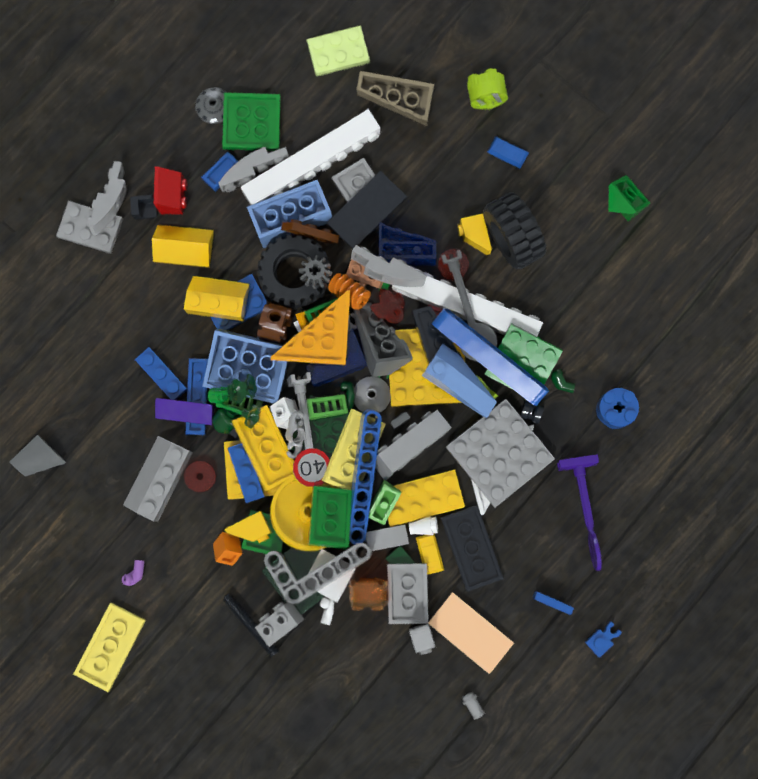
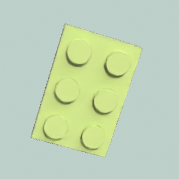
M360 26L307 39L316 76L370 63Z

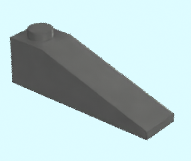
M371 302L366 303L359 310L353 309L365 360L372 377L390 375L412 361L413 357L407 343L403 339L400 340L394 328L389 327L384 322V317Z

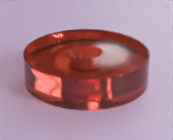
M457 249L447 250L442 255H445L447 260L450 259V254H453L455 258L457 257ZM461 251L462 259L459 260L461 269L459 270L463 277L468 270L469 263L466 255ZM440 256L438 261L440 274L448 280H454L453 273L450 272L448 264L443 265Z
M196 461L185 470L184 480L191 490L205 492L214 485L216 473L210 464ZM199 473L203 474L202 480L197 479Z

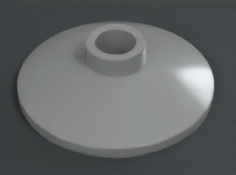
M365 377L354 387L356 395L354 404L362 412L371 409L380 413L386 409L390 402L389 386L378 377ZM370 391L375 392V396L373 398H370L368 396V393Z

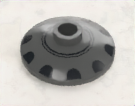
M209 88L198 96L196 111L203 121L210 124L223 122L224 93H227L220 88ZM216 101V104L211 106L210 102Z

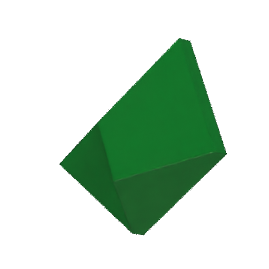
M627 175L609 185L608 212L621 213L627 221H630L651 204Z

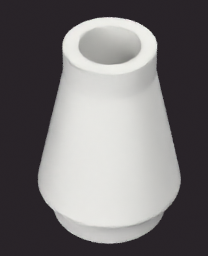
M429 516L409 523L410 534L434 535V533H438L436 517L432 518Z

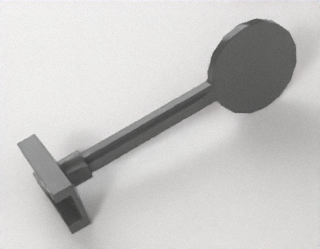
M456 251L457 257L455 258L453 254H450L449 260L446 259L445 255H442L443 265L448 264L450 272L453 273L468 325L494 346H497V338L493 329L488 325L476 323L459 270L461 269L459 260L462 259L461 251ZM460 348L464 356H466L470 360L477 361L471 355L465 352L462 348Z

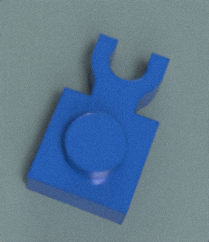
M611 621L606 625L604 632L598 629L585 641L586 645L599 658L613 645L610 640L622 633L620 630L613 634L610 632V628L614 625Z

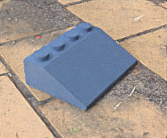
M222 329L215 330L202 387L210 389L228 387L233 379L245 382L246 375L251 374L254 376L257 386L255 398L252 399L276 403L280 398L289 362L273 361L270 359L285 344H278Z

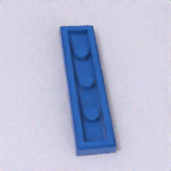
M189 358L187 402L207 404L208 388L202 386L208 359ZM186 422V435H206V425Z

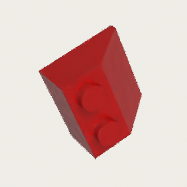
M155 167L154 205L160 214H183V208H186L184 190H187V180L184 179L181 172Z

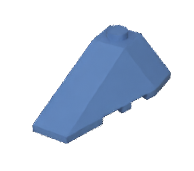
M442 343L422 376L487 418L497 401L461 356Z

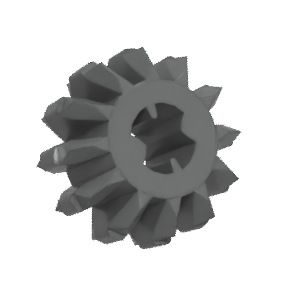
M315 255L313 261L310 256L307 257L309 263L302 261L301 264L304 268L299 269V273L303 274L300 277L301 281L306 280L305 285L307 287L312 283L313 289H316L318 283L321 288L324 287L322 281L329 283L330 279L327 276L332 275V271L328 270L331 268L330 263L325 264V258L319 261L318 255ZM318 269L319 272L314 276L312 272Z

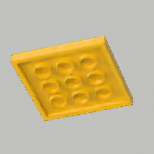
M417 329L395 330L400 340L403 339L407 343L413 358L412 361L389 375L391 407L462 403L422 376L428 363ZM453 342L454 347L461 354L463 360L465 361V356L461 352L459 346Z

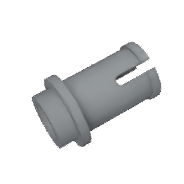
M470 692L462 698L463 705L466 704L475 720L485 714L476 699L477 695Z

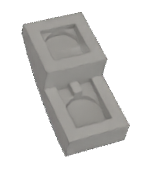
M405 525L370 531L366 533L365 538L366 545L372 551L409 544Z

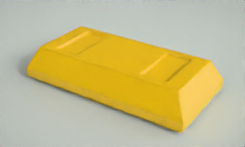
M435 533L434 535L416 537L422 563H427V575L444 571Z

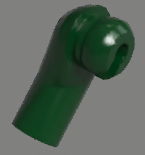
M560 369L553 370L551 380L555 388L573 393L575 384L566 382Z
M343 381L340 390L346 391L347 409H353L356 396L353 383Z

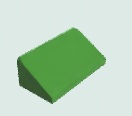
M384 480L370 505L369 518L385 525L402 492Z

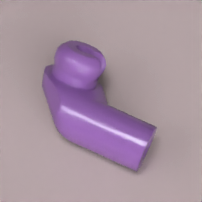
M135 560L134 570L122 577L124 585L132 586L142 579L144 561Z

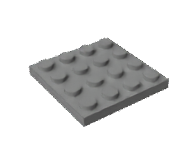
M507 399L496 406L487 418H481L446 446L447 450L494 508L555 460Z

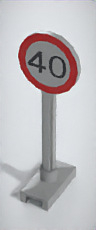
M308 372L302 379L299 376L295 380V374L289 376L287 383L288 387H294L295 394H297L299 411L304 414V418L301 420H303L302 428L305 431V450L296 456L293 462V473L301 484L307 487L319 486L324 483L322 479L330 459L323 451L313 448L305 396L307 392L306 385L311 381V375Z

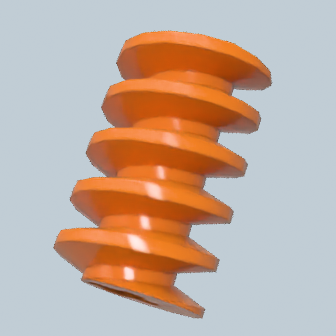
M337 273L331 279L328 286L329 291L338 298L347 290H350L349 306L354 310L364 307L371 296L369 290L365 291L363 286H360L358 282L354 283V280L349 278L347 274Z

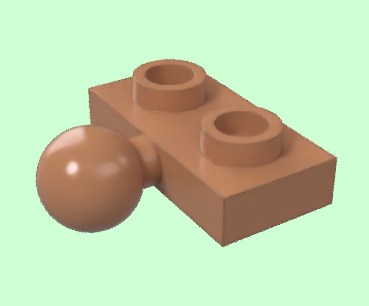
M351 259L346 272L349 278L359 281L360 286H363L365 291L367 290L366 284L381 289L383 282L365 275V266Z

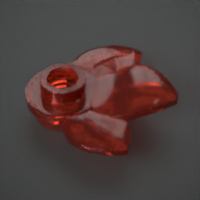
M380 289V302L372 304L370 306L371 310L380 319H386L394 324L401 322L404 317L402 310L404 299L399 292L393 295L387 289Z

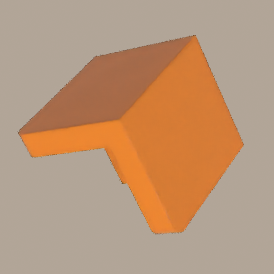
M222 532L213 543L216 562L233 566L242 555L240 538L238 536Z

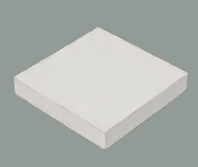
M321 549L308 574L331 561L336 556ZM343 560L340 562L341 567L344 569L350 565ZM326 568L324 577L330 579L333 576V570ZM356 568L317 592L338 602ZM313 578L307 581V586L311 589L316 587V581Z

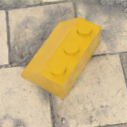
M193 276L186 292L184 310L188 314L244 321L250 284Z

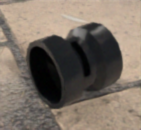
M526 400L520 417L531 419L532 422L538 424L544 406L540 404L535 406Z

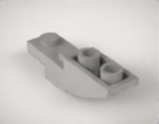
M264 147L238 161L220 180L219 186L222 192H231L236 187L245 185L256 178L255 172H265L269 167L289 158L286 147L271 153H267Z
M114 161L113 168H110L108 172L109 183L105 184L104 194L98 193L97 198L93 200L92 216H89L87 222L92 235H97L111 222L125 198L127 186L125 180H122L124 175L122 162Z
M355 245L352 250L351 259L365 266L364 274L375 280L402 287H422L425 284L427 276L421 270L408 266L401 259L393 258L388 263L383 257L371 254L365 247Z

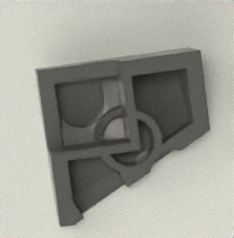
M37 435L10 463L27 477L58 465H64L66 461L40 435Z

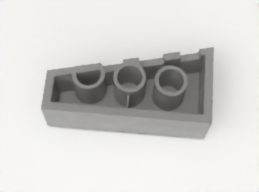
M438 410L433 413L430 411L421 417L422 422L418 425L414 422L406 429L408 431L406 434H398L392 439L393 444L389 447L384 445L377 451L375 469L385 481L395 471L402 469L411 459L416 458L425 448L430 447L452 428Z

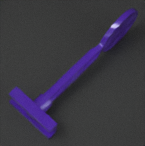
M598 454L559 460V463H557L558 471L573 469L574 476L577 478L585 525L588 529L591 561L596 571L601 570V555L598 540L593 531L594 522L585 480V467L597 465L599 463Z

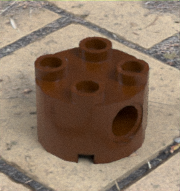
M267 301L260 317V329H258L257 337L266 341L285 344L288 333H286L287 326L291 327L293 316H291L293 309Z

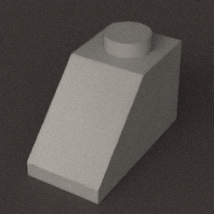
M428 623L409 628L416 653L420 652L423 655L432 652L431 648H434L435 645Z

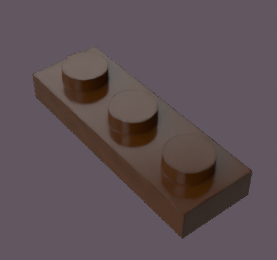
M291 219L290 222H282L281 230L296 235L300 234L303 237H310L323 243H338L339 236L332 234V230H319L316 225L306 224L305 226L302 225V221Z

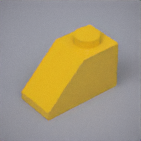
M483 214L461 218L460 225H457L459 236H463L464 242L486 255L491 254L492 248Z
M261 511L225 529L226 533L253 542L258 540L259 543L269 539L268 535L272 533Z

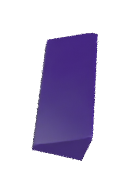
M156 398L155 418L212 425L215 406Z

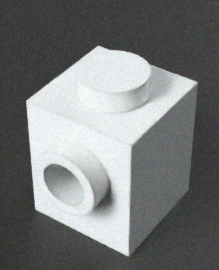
M285 397L270 406L276 426L284 429L288 428L291 414L299 411L295 400ZM297 416L295 422L298 423L301 418Z

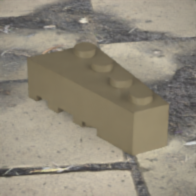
M360 71L357 95L427 126L434 84Z

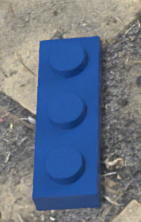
M150 347L135 359L171 400H177L188 390Z
M242 443L229 447L228 451L245 502L249 503L264 498L265 495L260 480Z

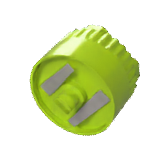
M488 69L485 73L479 75L472 74L468 77L467 87L470 103L473 108L492 109L507 101L508 95L504 76L497 72V69Z

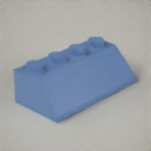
M318 180L247 207L263 248H266L270 242L274 244L276 238L280 236L281 239L286 238L288 234H292V237L296 236V234L281 230L282 222H290L291 219L302 221V225L312 224L319 227L327 224L332 218L330 208Z

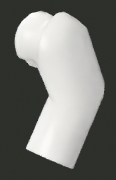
M324 597L320 602V606L325 608L320 623L330 625L334 613V601Z

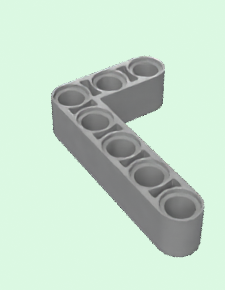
M364 543L356 544L299 581L282 553L271 551L266 554L264 562L285 599L289 603H300L370 559L372 550ZM360 547L367 549V555L364 558H360L357 555V550ZM273 555L279 557V563L276 566H273L270 562ZM344 557L350 560V565L346 569L342 568L340 564L341 559ZM326 568L333 570V576L330 579L324 577ZM283 572L289 574V580L286 583H283L280 579ZM311 578L316 581V587L312 590L307 586V581ZM293 589L299 591V598L297 600H293L290 596Z

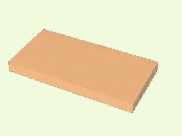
M453 592L428 622V624L489 674L514 644Z

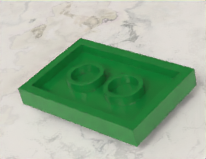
M313 486L308 545L341 549L349 548L352 490Z

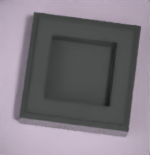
M404 412L391 421L392 428L396 430L409 421L410 416L407 412Z

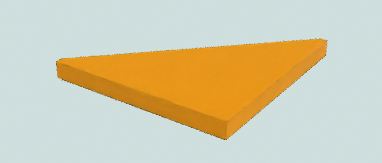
M347 290L319 316L305 326L296 336L273 354L270 360L346 365L350 290Z

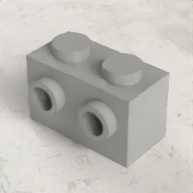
M281 602L273 608L275 612L272 615L267 613L259 619L260 624L255 629L269 647L304 620L293 603L287 602L284 605Z

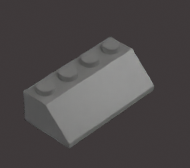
M158 436L123 505L152 521L158 522L192 452Z

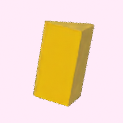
M157 225L152 237L153 262L210 267L214 231Z

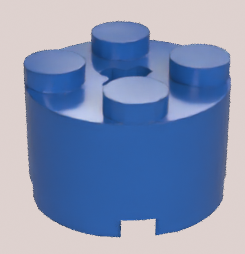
M615 388L608 391L600 398L596 406L599 420L612 429H620L629 425L636 419L639 412V403L635 394L624 388ZM618 405V407L621 408V411L618 412V410L614 409V407Z

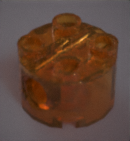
M359 578V582H355V579L349 580V605H352V610H363L364 607H371V610L379 611L388 605L387 579L382 581L381 578Z

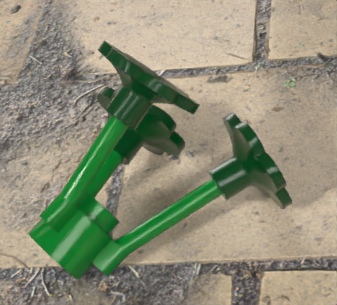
M251 374L246 375L245 382L233 379L228 387L211 388L209 390V402L216 403L218 408H224L240 414L246 418L244 424L248 428L252 429L259 421L261 409L257 405H252L248 411H242L224 404L228 397L230 401H235L237 404H241L247 395L255 398L257 386L255 378Z

